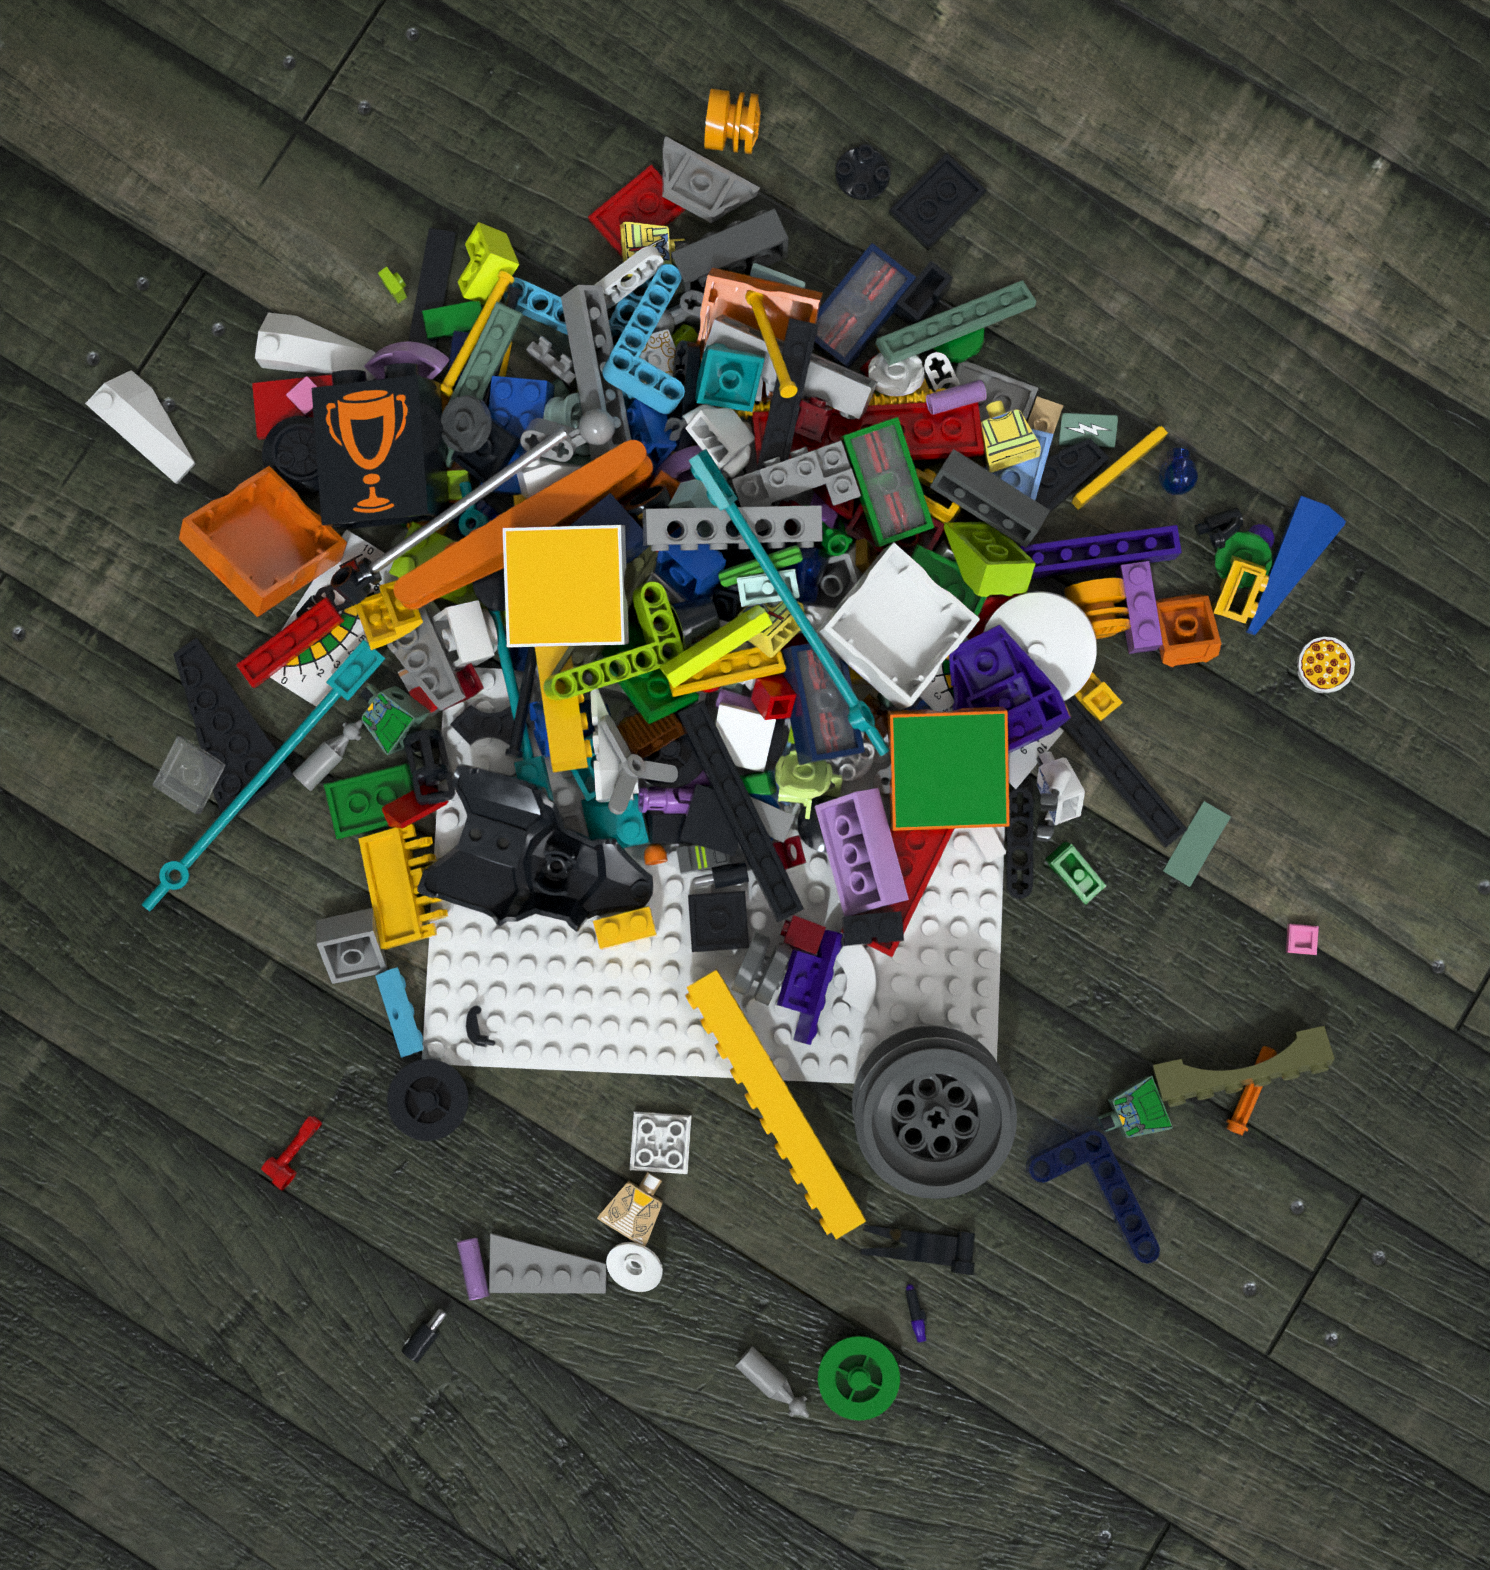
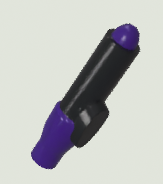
M908 1284L905 1294L911 1317V1325L917 1342L926 1341V1314L924 1309L920 1308L916 1288L912 1284Z

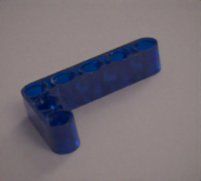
M1092 1129L1084 1130L1028 1159L1026 1162L1027 1174L1030 1178L1041 1183L1048 1182L1086 1163L1131 1255L1140 1262L1147 1264L1157 1260L1160 1255L1159 1244L1106 1137L1102 1133ZM1090 1135H1096L1099 1140L1098 1147L1093 1151H1089L1085 1146V1141ZM1064 1148H1070L1073 1152V1158L1069 1163L1064 1164L1060 1161L1059 1154ZM1038 1161H1045L1047 1164V1171L1043 1176H1036L1033 1172V1166ZM1108 1161L1112 1166V1171L1107 1177H1101L1098 1168L1101 1163ZM1117 1188H1122L1125 1193V1198L1120 1203H1114L1111 1198L1112 1192ZM1129 1215H1136L1138 1219L1137 1226L1132 1230H1127L1125 1219ZM1148 1241L1151 1245L1150 1253L1146 1256H1140L1138 1246L1142 1242Z

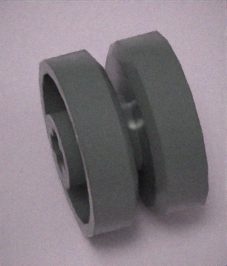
M756 932L731 990L746 995L749 993L755 980L759 982L754 994L755 1000L769 1006L775 990H779L789 967L787 962L793 948L780 942L775 946L771 957H768L765 954L770 945V938Z

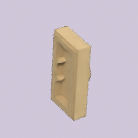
M1037 396L1028 425L1031 429L1054 434L1064 405Z

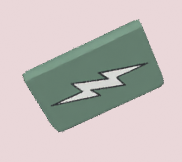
M1062 413L1059 418V445L1073 446L1091 438L1098 447L1115 448L1118 415Z

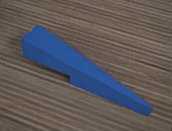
M1300 496L1295 501L1277 553L1274 554L1267 586L1264 592L1259 594L1257 600L1258 608L1254 617L1249 621L1247 633L1256 635L1345 525L1346 520L1328 505L1304 496Z

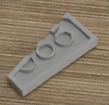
M426 605L418 608L423 623L405 636L386 645L441 711L466 698Z
M495 1233L490 1234L489 1293H606V1262L557 1251L545 1246L530 1244L518 1239L507 1238Z

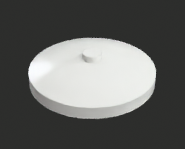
M1027 592L1006 601L989 619L984 632L1001 625L1060 690L1064 701L1076 694L1087 682L1096 661L1097 640L1089 618L1071 600L1051 592Z

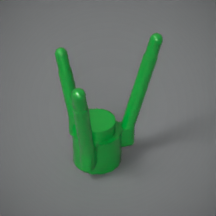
M841 518L836 519L839 530L830 529L822 520V530L824 533L822 534L821 543L824 548L817 547V549L830 556L844 554L852 542V538L848 536Z

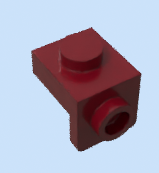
M811 396L810 399L801 400L799 406L802 408L796 422L795 433L821 442L833 408L826 406V400Z

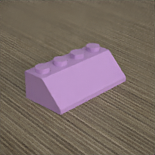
M879 788L857 791L816 805V813L844 916H852L909 900Z

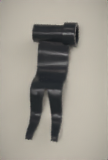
M864 1225L863 1231L905 1243L907 1247L861 1248L860 1254L946 1265L951 1266V1272L974 1275L975 1263H972L975 1233L958 1231L957 1237L877 1226Z

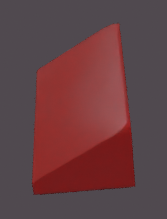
M420 786L421 795L438 792L433 786ZM413 790L383 806L382 811L389 826L403 829L447 805L449 801L431 805H420L416 801Z

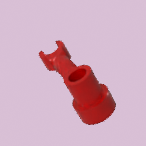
M309 1116L294 1140H292L278 1159H275L273 1156L270 1157L261 1168L265 1174L273 1179L272 1183L281 1191L292 1182L297 1174L288 1166L289 1162L300 1150L301 1146L322 1125V1122L315 1116Z

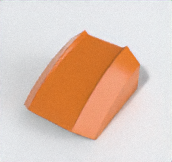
M1190 594L1156 600L1163 643L1159 647L1163 664L1174 667L1176 665L1197 662L1206 663L1219 655L1221 640L1208 595Z

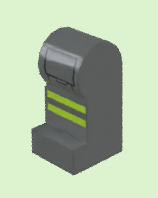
M702 846L676 847L681 875L732 864L731 855Z

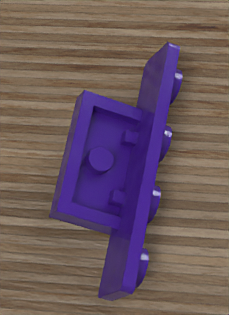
M825 930L817 956L793 950L788 963L789 967L783 980L777 1005L801 1012L793 1038L794 1041L811 1045L812 1040L817 1034V1023L820 1012L826 1003L825 995L828 984L834 975V963L842 947V933Z

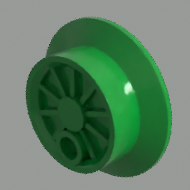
M864 1336L842 1339L830 1347L821 1360L818 1370V1386L821 1396L832 1411L844 1418L860 1421L879 1416L891 1406L899 1390L900 1372L898 1364L890 1350L875 1339Z

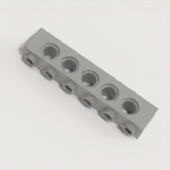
M822 506L738 507L760 543H767L768 549L785 548V542H796V546L799 548H813L814 542L822 541ZM719 508L642 510L643 546L651 545V551H669V545H680L681 550H698V544H710V550L727 549V544L738 543L739 549H749L740 533L735 537L727 534L726 524L731 518L725 509L722 511ZM788 519L793 520L797 526V530L792 536L788 535L784 530V524ZM758 520H763L768 525V531L764 536L758 535L755 531V524ZM672 521L677 522L681 526V534L677 538H672L667 532V526ZM700 521H705L710 526V533L705 538L699 536L696 530L697 524Z

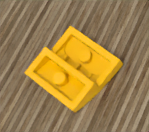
M397 580L379 585L381 593L368 596L360 603L355 604L371 650L405 636L423 623L419 609H407L395 597L393 589Z

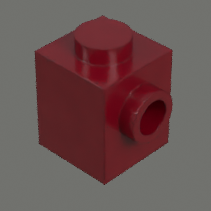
M793 915L791 921L785 920L780 935L785 937L784 944L816 955L826 927Z

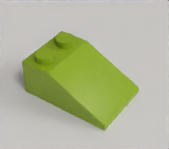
M946 522L944 524L945 533L963 580L976 595L988 597L998 594L1012 596L1014 594L1027 593L1036 563L1011 538L986 522Z

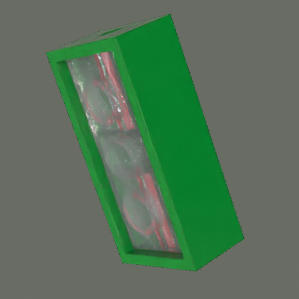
M898 417L839 437L852 468L861 495L859 498L876 547L934 528Z

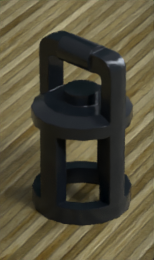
M427 729L406 736L403 744L417 803L420 805H431L453 799L456 792L452 787L453 779L442 732L435 729ZM439 748L442 764L434 763L431 749ZM413 752H420L423 767L417 770ZM446 779L448 791L421 795L419 785L432 787Z

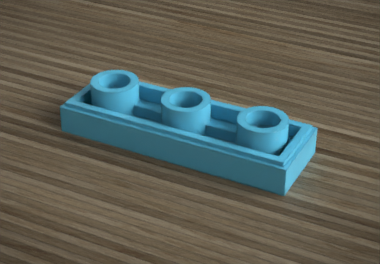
M398 967L376 975L401 1058L422 1051L423 1036L420 1030L417 1029L414 1020V1007L408 1001L405 991L406 982L400 974Z

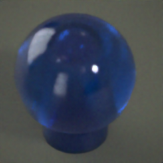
M1173 448L1167 452V460L1160 468L1159 482L1162 488L1170 494H1186L1195 487L1198 480V471L1196 465L1190 459V452L1187 449Z

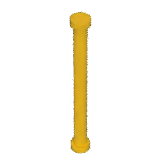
M500 271L497 275L499 280L445 379L440 384L441 393L448 397L452 396L454 392L452 388L475 348L496 302H500L509 284L512 285L515 280L514 277L504 271Z
M749 290L745 298L747 303L752 306L780 383V394L784 398L793 397L797 393V387L791 381L762 303L763 295Z

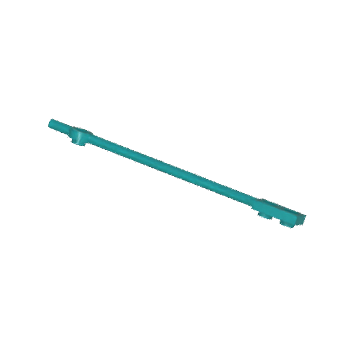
M707 449L699 452L688 460L691 464L692 474L704 484L709 501L714 506H717L720 511L725 509L848 704L849 714L847 717L851 726L867 734L880 756L886 754L890 749L875 727V719L871 710L863 701L858 700L735 504L738 498Z
M469 481L459 484L462 498L472 492ZM473 504L460 517V531L463 535L468 536L474 529L487 524L489 519L483 512L478 511L476 505ZM471 519H475L476 526L470 529L469 522ZM488 609L497 631V650L513 719L515 720L519 690L509 647H507V638L501 612H492ZM525 724L521 745L523 760L514 762L517 778L546 788L549 799L554 801L544 756L534 757L527 724Z
M365 640L357 646L326 681L332 687L331 691L180 861H170L163 865L159 873L161 883L141 904L145 909L151 911L170 889L177 890L188 883L190 879L189 867L341 696L349 701L384 662L385 657L375 649L371 650ZM176 869L180 872L179 880L171 878L172 870Z

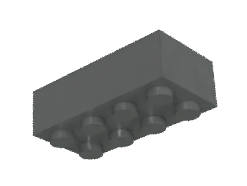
M776 210L758 211L747 221H735L721 232H709L703 235L700 241L692 244L687 242L677 246L675 251L671 252L672 265L677 267L682 277L679 286L683 294L690 290L704 293L707 275L712 268L748 275L751 273L753 263L767 267L788 258V236Z

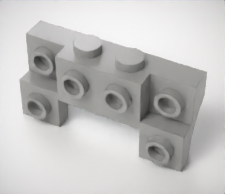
M842 441L808 452L807 447L790 452L792 457L782 462L779 457L763 462L764 468L732 479L741 507H771L772 502L823 484L827 487L833 506L861 496ZM758 520L755 524L756 533L768 529L767 523L763 520Z

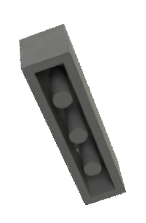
M954 449L930 485L938 493L1027 548L1039 531L1050 511Z

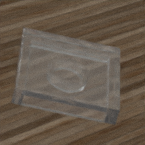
M177 736L152 785L194 814H201L226 764L185 737Z

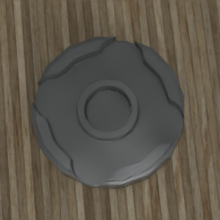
M471 395L452 399L446 405L441 416V423L443 424L442 439L448 447L457 452L471 453L480 449L488 439L492 424L490 410L485 402Z

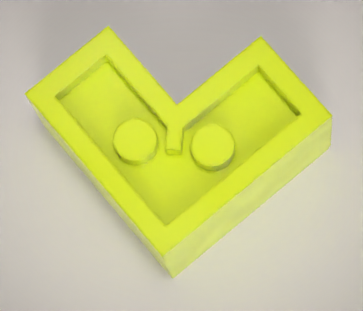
M478 222L465 243L471 260L457 282L464 298L472 301L479 300L480 304L485 305L499 280L497 277L499 272L504 271L512 276L519 266V262L506 233Z

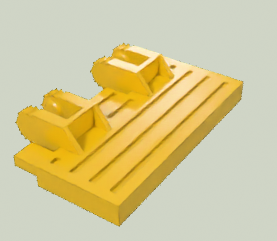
M410 824L403 829L392 828L358 838L381 949H390L436 936L435 923L423 924L448 917L447 909H438L425 914L424 905L442 901V899L427 896L417 898V894H421L417 891L424 872V869L420 866L435 862L436 855L425 854L417 858L413 857V850L429 847L433 844L432 837H423L409 842L405 841V839L417 836L414 824Z

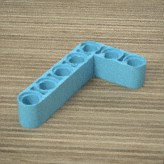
M664 264L658 268L602 370L603 377L607 382L663 414L672 413L684 396V386L679 380L641 359L639 356L681 282L682 277L677 267L671 264ZM614 364L619 365L622 369L617 368ZM664 393L670 395L672 399L668 398Z
M515 277L513 284L508 286L523 290L522 297L518 299L516 311L568 335L566 323L559 320L560 316L564 314L561 297ZM650 279L637 288L643 287L647 289L651 283ZM505 291L503 296L506 302L508 294ZM632 291L618 302L609 320L612 337L621 336L629 322L623 320L621 316L625 312L634 313L643 296H636L633 293L634 291ZM540 301L548 303L544 310H536L534 306Z

